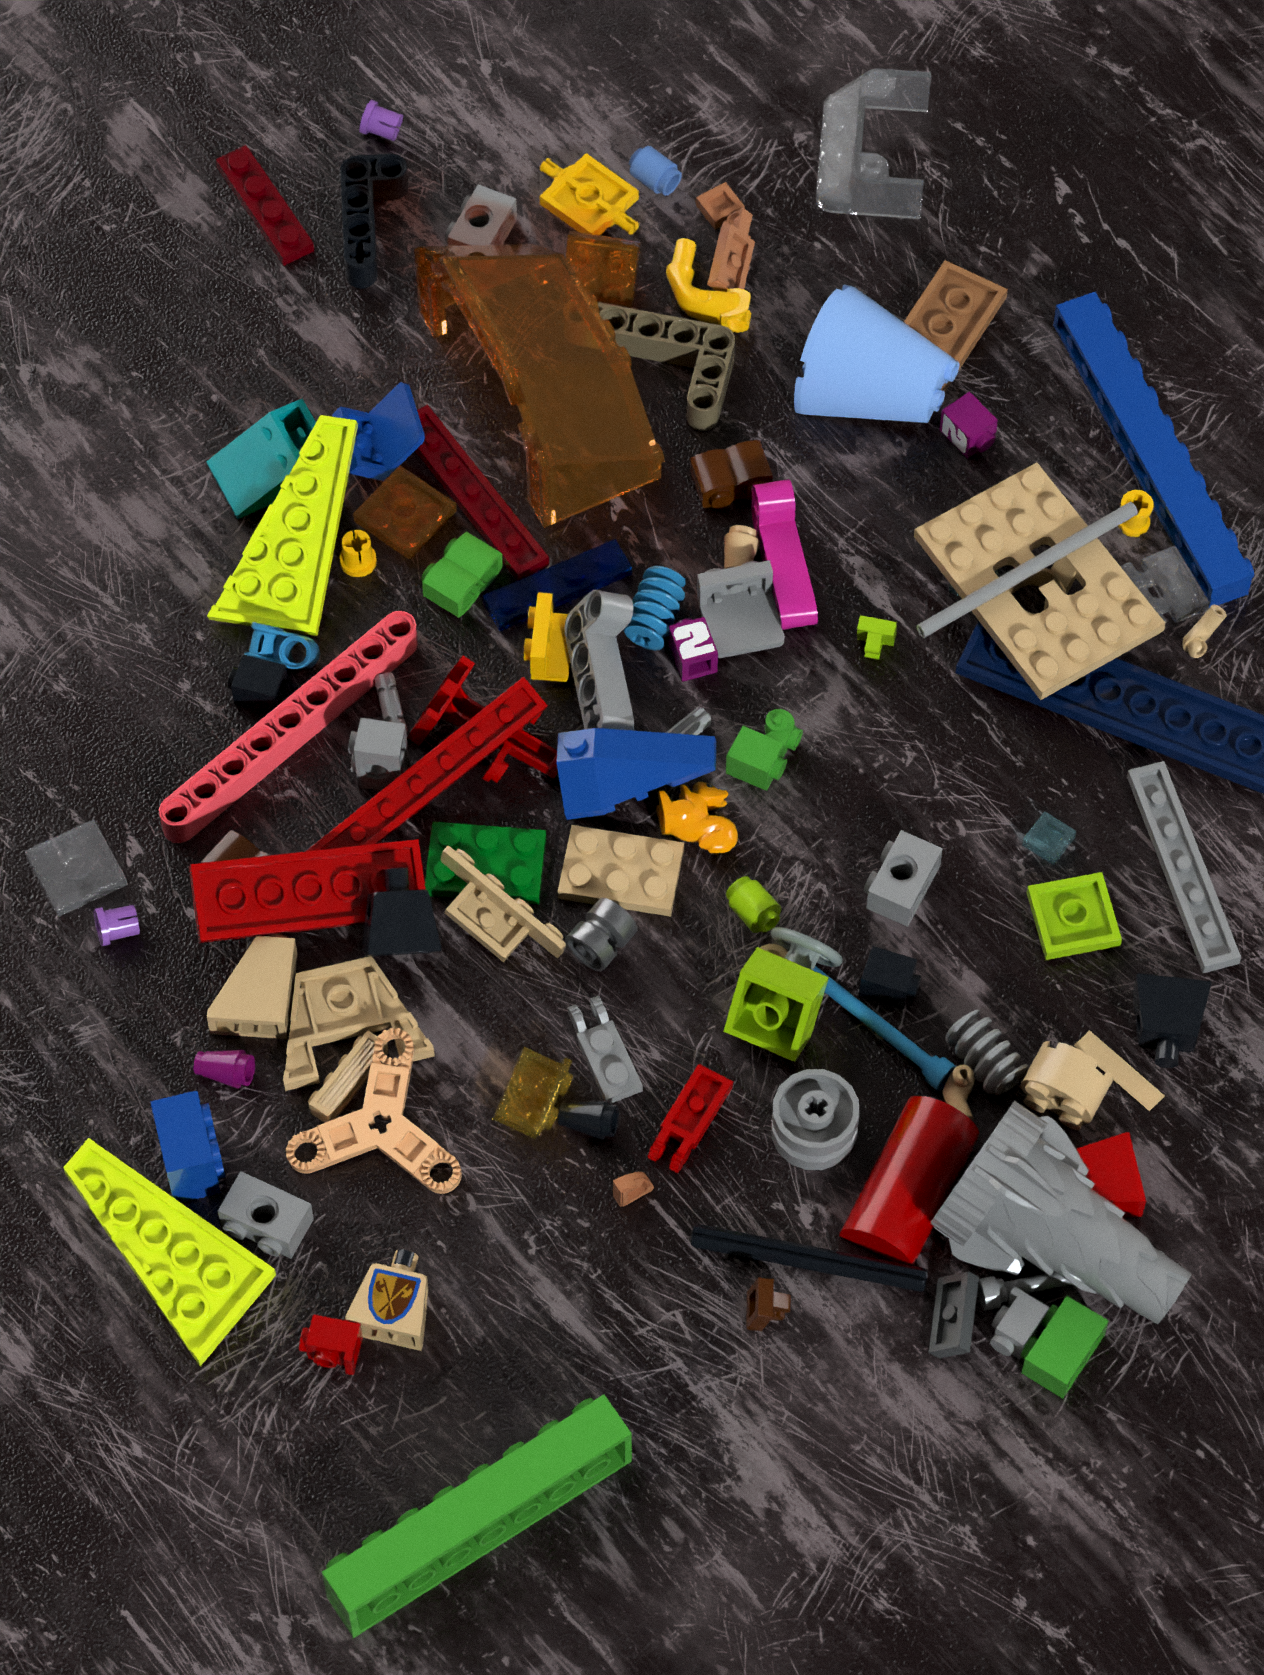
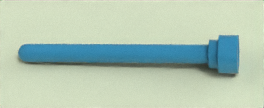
M815 966L813 971L829 977L822 970ZM829 977L824 993L922 1069V1074L925 1076L926 1083L937 1091L944 1089L950 1073L957 1067L945 1057L939 1058L936 1055L931 1057Z

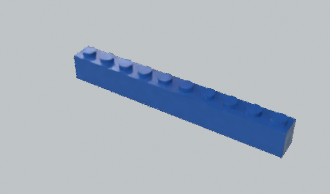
M1096 292L1057 304L1053 326L1142 489L1152 497L1154 501L1153 509L1206 606L1209 609L1213 604L1220 605L1248 595L1252 578H1254L1252 564L1247 557L1243 558L1235 533L1231 528H1226L1217 501L1210 499L1206 492V484L1202 474L1199 471H1195L1191 465L1186 445L1183 442L1179 443L1176 438L1171 418L1168 414L1164 415L1161 411L1155 389L1152 386L1148 387L1140 362L1138 359L1131 357L1125 335L1122 331L1116 330L1112 322L1110 308L1106 303L1102 304Z

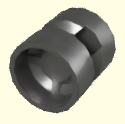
M600 898L586 914V922L580 921L567 935L565 943L580 962L595 971H603L616 957L617 948H623L636 934L638 927L630 914L620 905L607 898Z

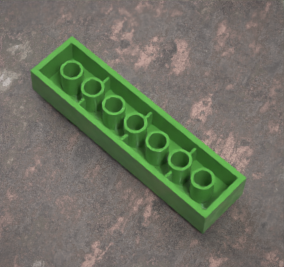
M603 1394L595 1400L588 1398L582 1401L573 1409L572 1415L561 1422L553 1420L547 1423L538 1431V1436L526 1444L518 1442L512 1445L503 1453V1458L491 1466L483 1464L477 1467L468 1475V1480L456 1488L448 1486L442 1489L433 1497V1502L421 1510L413 1508L407 1511L397 1520L398 1524L386 1532L382 1530L376 1531L369 1535L362 1542V1547L349 1555L342 1553L331 1559L327 1563L326 1569L322 1571L327 1599L352 1637H357L632 1462V1433L606 1396Z

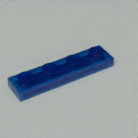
M614 539L483 595V603L500 632L528 620L529 606L536 607L538 592L552 593L553 608L586 595L592 590L600 589L632 575V566L618 542Z

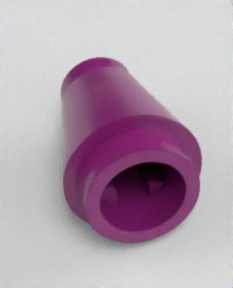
M245 1050L199 1051L195 1056L194 1073L196 1075H202L237 1089L241 1085L249 1086L254 1076V1056L246 1054Z

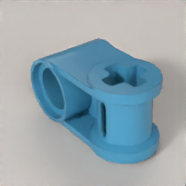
M252 622L251 628L254 630L249 652H245L244 655L283 664L291 669L306 670L312 668L317 663L320 657V650L318 644L313 639L262 623ZM301 642L306 648V657L302 662L297 663L293 659L292 650L297 643Z

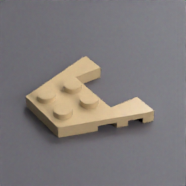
M372 956L296 973L290 1017V1033L286 1050V1067L283 1075L285 1091L320 1083L312 1050L313 1046L361 1036L367 1030L374 1033L390 1028H400L403 1031L405 1030L413 1040L415 1048L413 1061L435 1057L433 1044L428 1038L426 1039L418 1027L417 1021L398 998V993ZM394 1039L398 1057L402 1056L406 1046L401 1040Z

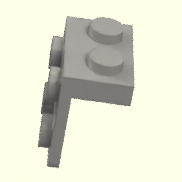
M770 560L763 562L749 561L741 566L727 569L713 568L705 573L697 574V601L701 615L706 619L716 646L718 658L776 648L784 644L785 636L781 628L779 614L772 593L773 570Z

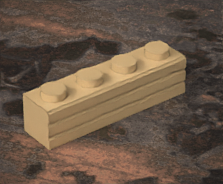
M367 1030L363 1036H359L355 1040L350 1053L342 1056L337 1069L326 1076L321 1089L312 1093L308 1103L310 1113L324 1123L336 1119L367 1081L373 1057L374 1043L377 1039L376 1035ZM387 1043L383 1049L385 1055H388Z

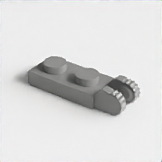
M599 996L590 998V1008L599 1025L588 1030L583 1014L577 1005L567 1007L570 1020L577 1033L578 1045L604 1101H609L611 1104L642 1092L643 1085L613 1020H609L601 998Z

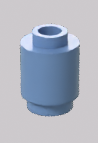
M651 146L637 149L629 160L630 175L656 194L662 193L665 196L671 194L681 181L682 173L678 170L677 165Z

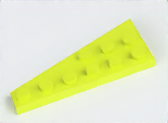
M320 415L301 448L300 456L290 474L284 478L280 486L281 490L273 504L269 505L242 553L243 557L233 575L229 576L223 586L224 590L220 598L207 615L209 620L251 626L252 622H257L284 629L286 632L318 636L358 429L356 420Z
M88 1138L63 1167L64 1172L201 1367L274 1279L276 1271L259 1257Z

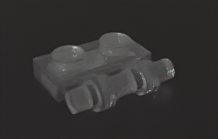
M1175 545L1142 558L1141 567L1144 572L1137 571L1132 562L1121 566L1165 623L1167 620L1163 614L1169 612L1174 622L1178 623L1209 609V600ZM1153 586L1160 598L1152 597L1147 588Z

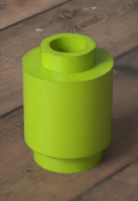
M744 876L736 880L728 888L726 898L729 900V907L753 933L768 932L778 924L781 906L757 880H751L748 876Z

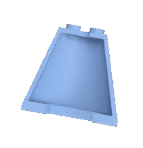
M844 284L842 290L835 289L828 297L808 335L800 361L804 362L802 366L804 376L803 378L797 377L795 382L794 410L802 415L928 423L933 411L938 412L945 397V392L941 388L948 381H954L959 370V361H956L952 356L860 290Z

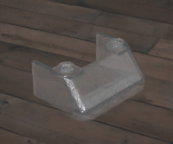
M871 69L825 99L816 189V202L822 210L829 213L920 219L924 180L888 177L889 165L886 159L876 153L862 152L865 108L928 112L931 72Z

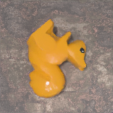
M697 782L694 784L691 792L685 784H682L680 786L681 794H679V800L672 801L665 791L658 792L659 805L656 806L662 835H673L687 842H699L700 848L708 850L710 853L723 854L729 852L736 845L738 832L735 824L728 818L713 816L708 813V811L727 805V802L724 800L728 796L726 790H720L706 782Z

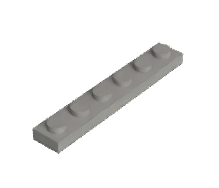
M1162 761L1128 770L1127 779L1202 973L1239 964L1241 955L1165 762Z

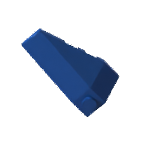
M590 728L558 733L557 769L566 819L571 820L605 815L615 811L614 805L634 797L637 801L649 797L647 792L666 784L675 787L715 771L717 742L715 736Z

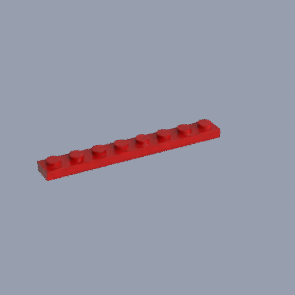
M522 677L306 851L380 843L547 709L548 705L525 677Z

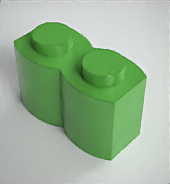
M468 532L462 534L458 539L453 538L444 550V557L436 564L431 563L425 569L421 578L423 596L458 618L469 610L480 593L493 582L503 568L502 553Z

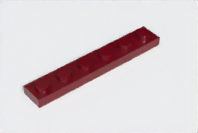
M427 404L418 409L425 439L415 452L489 546L502 553V561L515 579L520 582L548 566L549 556Z

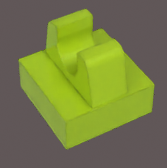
M860 615L857 627V640L866 641L864 657L879 660L882 645L894 646L897 622Z

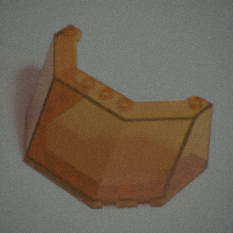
M535 244L420 246L414 249L419 313L431 334L436 338L447 333L445 307L457 303L502 380L510 405L517 404L523 422L517 424L526 448L528 502L543 528L661 478V463L665 461L664 454L659 444L655 441L630 368L632 366L630 355L624 346H618L610 321L602 319L595 296L592 292L587 293L585 291L583 279L578 268L575 265L570 266L564 254Z

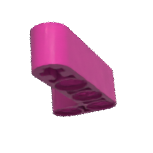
M790 479L753 485L752 488L754 529L759 533L758 539L761 542L759 549L762 561L770 560L772 566V593L783 630L818 624L817 605L795 522V495Z

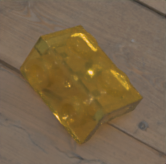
M524 1047L518 1056L493 1120L534 1139L544 1128L550 1130L559 1113V1108L554 1107L558 1095L564 1096L573 1079V1075L568 1073L572 1060L565 1057L561 1063H558Z

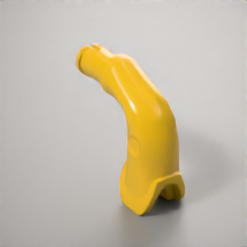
M686 238L678 239L672 262L666 269V277L679 307L689 317L701 322L722 325L729 328L732 332L748 331L751 319V312L749 310L750 292L741 288L728 289L727 292L710 291L692 286L694 276L692 265L696 243Z

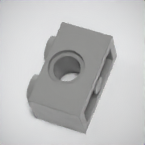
M478 184L473 194L466 196L463 200L460 216L456 223L451 222L446 231L445 242H448L449 258L488 272L517 221L516 198Z
M360 718L358 732H351L348 753L352 754L351 772L356 773L359 788L383 790L408 769L409 753L406 724Z
M901 830L895 842L888 841L880 857V862L883 864L879 872L872 871L866 881L863 890L868 894L866 909L908 927L940 868L943 848ZM904 874L909 878L906 880H898L894 878L893 875Z
M240 1171L218 1209L221 1227L229 1236L238 1240L247 1238L258 1243V1247L269 1255L278 1257L281 1254L292 1259L314 1220L311 1203ZM267 1213L274 1216L267 1223L254 1221L261 1214Z

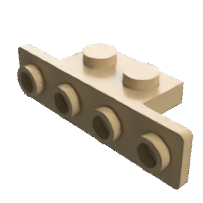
M450 846L443 850L440 861L468 884L446 908L445 914L503 963L527 935L531 936L556 958L560 957L566 943L562 940L564 938L562 933L550 923H545V925L533 916V909L520 898L514 900L503 891L504 886L496 877L489 873L484 875L475 868L474 860L461 849L455 851Z

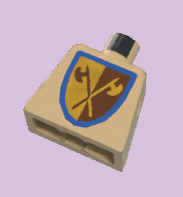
M397 1249L391 1267L377 1263L370 1266L345 1317V1321L361 1323L363 1338L422 1351L428 1301V1280L424 1274L415 1272L419 1257L414 1252Z

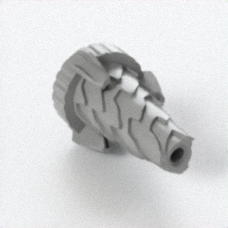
M1014 1101L930 1224L949 1238L952 1255L959 1260L1017 1276L1024 1266L1022 1259L1024 1257L1050 1276L1055 1271L1081 1290L1095 1294L1098 1293L1120 1309L1125 1304L1139 1315L1159 1324L1181 1294L1192 1273L1154 1248L1145 1235L1122 1218L1125 1214L1122 1209L1092 1189L1095 1183L1085 1177L1089 1171L1088 1167L1083 1162L1065 1131L1055 1120L1049 1116L1038 1117Z

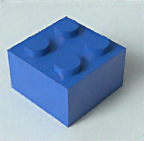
M197 1090L150 1101L172 1197L182 1203L220 1194L218 1179L225 1178L209 1103L200 1104Z

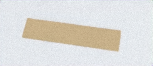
M1090 1030L1074 1045L1077 1049L1095 1058L1099 1062L1097 1066L1104 1072L1108 1070L1113 1080L1148 1111L1165 1097L1164 1094Z

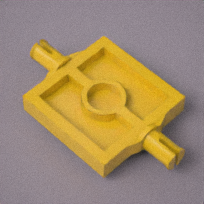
M587 153L575 164L563 169L549 158L542 162L540 171L554 180L552 185L540 195L541 206L591 242L599 237L608 227L615 224L628 232L629 235H632L633 231L636 232L639 222L625 214L639 199V190Z

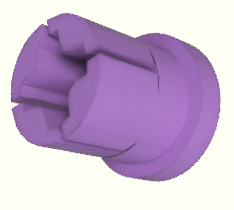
M370 100L363 113L359 132L365 135L370 132L394 141L400 130L396 127H401L403 115L380 107L377 101Z
M134 905L103 910L102 907L94 909L95 926L101 946L110 945L112 940L140 934L138 917H134L137 916Z

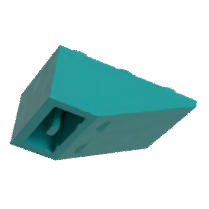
M303 398L269 412L206 461L208 468L237 519L273 504L281 490L280 486L284 478L290 474L299 458V452L316 424Z

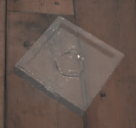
M94 819L25 851L26 858L58 917L128 885L123 871Z

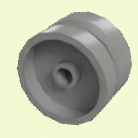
M806 1069L786 1079L776 1092L772 1108V1140L778 1153L790 1164L805 1170L828 1169L840 1164L851 1153L857 1140L859 1123V1100L853 1087L840 1075L825 1069Z

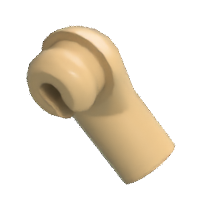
M1211 605L1200 620L1184 636L1182 646L1190 657L1199 658L1206 653L1208 647L1205 642L1227 616L1220 606Z
M958 1065L950 1073L943 1089V1097L947 1104L960 1110L973 1120L967 1099L975 1082L974 1072L967 1065Z

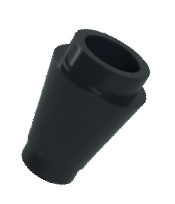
M609 1101L562 1102L558 1113L559 1126H566L601 1140L606 1136L614 1137L618 1127V1106L610 1105Z

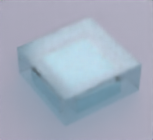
M1044 811L1023 838L1022 846L1054 865L1075 839L1076 830Z

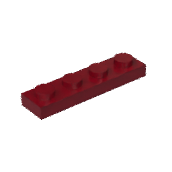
M247 145L215 159L218 171L283 266L314 252L313 241Z

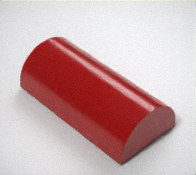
M926 1096L910 1097L839 1236L896 1263L914 1266L934 1227L930 1222L950 1195L979 1137V1130L976 1124L960 1110L945 1102Z

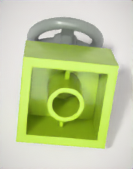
M775 927L771 931L772 939L789 951L785 958H782L761 948H756L740 971L723 1032L795 1062L811 1038L829 977L813 971L815 965L818 963L828 967H839L843 959L837 951L810 936L788 928Z

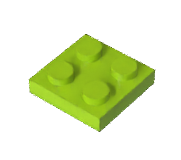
M1102 872L1027 887V897L1045 960L1121 946V934Z

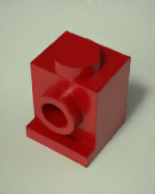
M313 1314L310 1328L303 1327L299 1351L307 1352L308 1359L313 1360L319 1366L334 1368L337 1365H342L345 1367L346 1374L354 1376L363 1340L361 1323Z

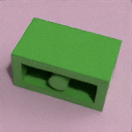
M1066 1296L1059 1307L1053 1304L1046 1313L1041 1323L1046 1328L1040 1337L1032 1336L1026 1343L1020 1357L1025 1359L1021 1374L1064 1399L1105 1336L1109 1320Z

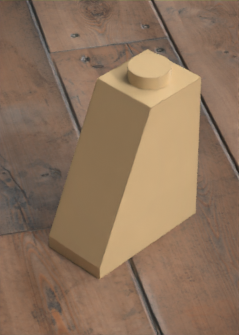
M283 934L255 937L207 1010L210 1034L288 1039L298 958L295 938H288Z

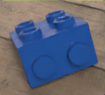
M400 382L369 413L340 406L332 414V417L356 420L358 423L349 474L384 481L422 445L425 439L410 386L406 383Z

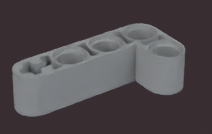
M592 590L570 611L565 620L564 634L584 729L605 728L634 731V716L616 638L627 627L633 616V602L628 595Z

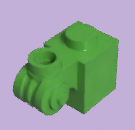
M783 709L770 711L765 719V735L742 726L727 754L726 774L765 791L768 790L773 779L779 780L787 764V759L783 757L788 748L793 751L796 750L803 735V730L795 726L791 713Z

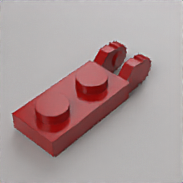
M698 1064L660 1125V1132L649 1150L648 1158L655 1162L659 1160L670 1138L681 1142V1145L672 1156L669 1168L679 1173L686 1163L692 1148L696 1149L733 1088V1081Z

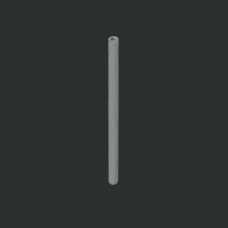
M1128 502L916 625L918 633L922 638L931 635L1136 516L1138 510L1135 504Z

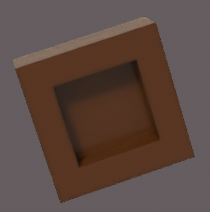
M758 1277L747 1291V1330L762 1331L771 1320H784L785 1312L789 1313L791 1311V1295L775 1292L774 1279Z

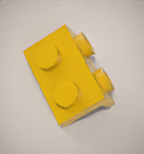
M538 592L536 607L529 606L528 629H533L532 639L525 638L524 661H530L531 679L567 682L570 658L564 634V625L568 614L553 613L552 593Z

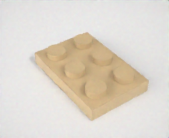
M571 825L558 887V899L595 905L600 898H607L626 910L671 917L684 853V842Z

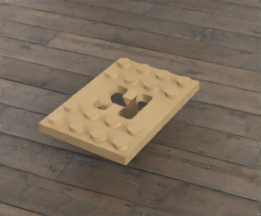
M1036 462L915 528L914 538L963 599L999 578L994 572L995 570L1005 565H1012L1016 568L1035 557L1031 552L1033 549L1043 544L1052 547L1088 525ZM1098 538L1056 561L1051 570L1044 568L972 610L976 618L1040 700L1163 632L1166 624ZM1077 579L1083 589L1072 595H1067L1074 580ZM1027 585L1041 586L1038 589L1045 596L1044 610L1040 613L1025 611L1012 594L1019 588Z

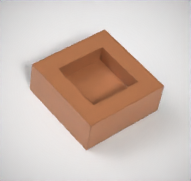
M726 182L696 197V207L715 230L722 226L730 213L745 208Z

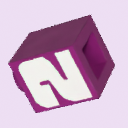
M969 391L942 410L940 431L968 459L978 451L984 452L993 445L996 439L998 420Z
M705 617L697 619L687 618L680 620L675 625L669 626V648L682 682L718 672V652Z

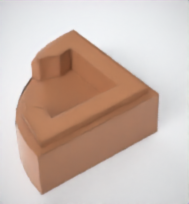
M644 1172L629 1173L613 1180V1197L620 1207L630 1204L654 1189L653 1184Z

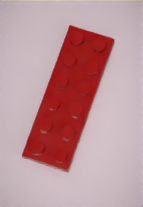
M419 839L190 864L189 875L198 942L204 943L364 924L368 894L386 892L385 869L408 868L409 890H426Z

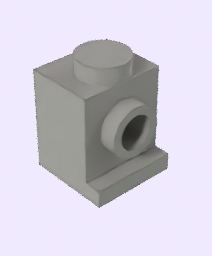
M1014 1286L1010 1292L1007 1307L1003 1305L992 1322V1327L996 1328L994 1337L990 1341L991 1346L1005 1356L1012 1354L1021 1360L1022 1357L1020 1355L1026 1343L1032 1336L1036 1337L1043 1327L1041 1323L1049 1307Z

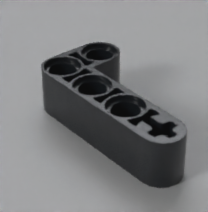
M397 154L351 156L345 159L340 167L345 272L348 283L355 288L363 289L370 287L376 282L378 276L374 201L397 200L404 197L408 192L407 164L403 157ZM357 259H364V263H358Z

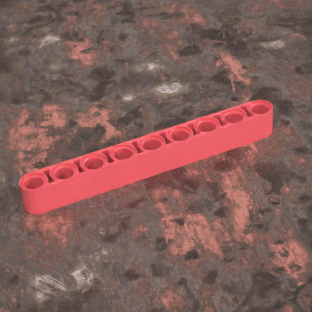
M394 611L388 614L165 798L160 804L159 816L166 839L174 843H183L193 838L375 686L374 678L376 675L392 672L408 659L418 646L414 617L405 611ZM397 633H406L404 636H394ZM371 655L380 656L376 659H367ZM342 678H351V679H352V680H350V681H348V682H340V681H339V680H341ZM319 700H320V701H324V703L321 704V705H313V704H311V703H313V702H315V701H319ZM291 723L297 724V726H295V727H293V728H284V727H283V726H285V725H287V724H291ZM259 747H269L266 751H256ZM231 770H241L240 773L235 775L227 774ZM204 793L213 794L209 798H199ZM175 817H185L182 821L179 822L170 821Z

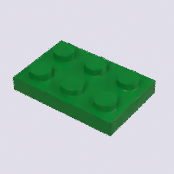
M432 822L425 888L428 890L430 897L456 898L468 885L440 861L443 850L450 846L455 851L461 849L474 860V867L484 875L489 873L496 877L503 884V891L514 900L520 898L527 904L539 905L546 830Z

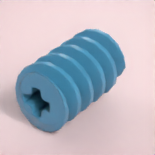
M652 566L644 572L643 580L638 586V592L633 597L632 619L627 627L623 629L626 637L633 643L654 651L661 650L664 647L663 638L669 635L668 626H671L675 621L673 614L680 610L678 602L683 601L685 598V592L681 588L686 584L683 576L663 566Z

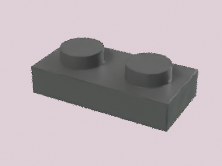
M969 1271L938 1278L929 1353L939 1359L970 1353L979 1277Z

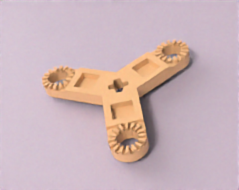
M400 1028L384 1030L377 1036L374 1043L363 1108L292 1136L293 1138L288 1141L286 1147L287 1159L293 1169L307 1174L378 1148L432 1192L438 1194L449 1193L461 1181L462 1171L458 1160L403 1116L415 1052L413 1040L405 1030L403 1031ZM398 1039L404 1042L406 1048L402 1056L392 1059L384 1054L383 1049L388 1041ZM382 1115L384 1120H392V1122L386 1125L387 1132L380 1134L378 1129H370V1126L375 1124L374 1117ZM303 1143H312L317 1147V1155L311 1162H300L295 1157L296 1149ZM438 1163H446L453 1169L451 1178L448 1181H444V1183H437L430 1177L431 1169Z

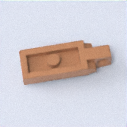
M745 208L730 213L720 229L707 284L715 291L727 292L728 289H744L755 245V241L748 235L753 215Z

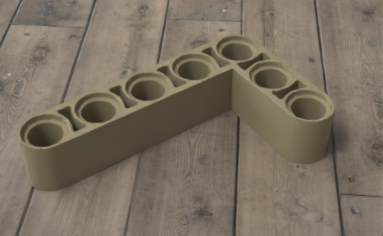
M574 299L565 304L563 308V335L565 340L572 345L694 368L687 394V421L693 429L698 431H707L717 425L734 364L735 336L729 328L722 325L585 299Z

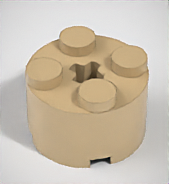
M1045 1041L1021 1082V1089L1026 1094L1024 1103L1029 1108L1040 1113H1044L1047 1109L1059 1115V1121L1068 1128L1080 1130L1083 1124H1088L1092 1121L1113 1082V1077L1108 1070H1106L1104 1075L1096 1069L1099 1062L1089 1054L1061 1042H1058L1056 1048H1050V1041Z

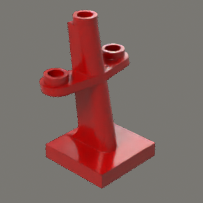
M464 655L461 656L407 736L409 740L420 746L440 718L460 728L485 708L469 698L462 689V683L475 665L473 661ZM542 713L530 721V723L534 725ZM520 729L498 747L499 751L482 779L487 782L492 780L498 783L509 766L504 761L507 754L554 779L558 773L557 750Z

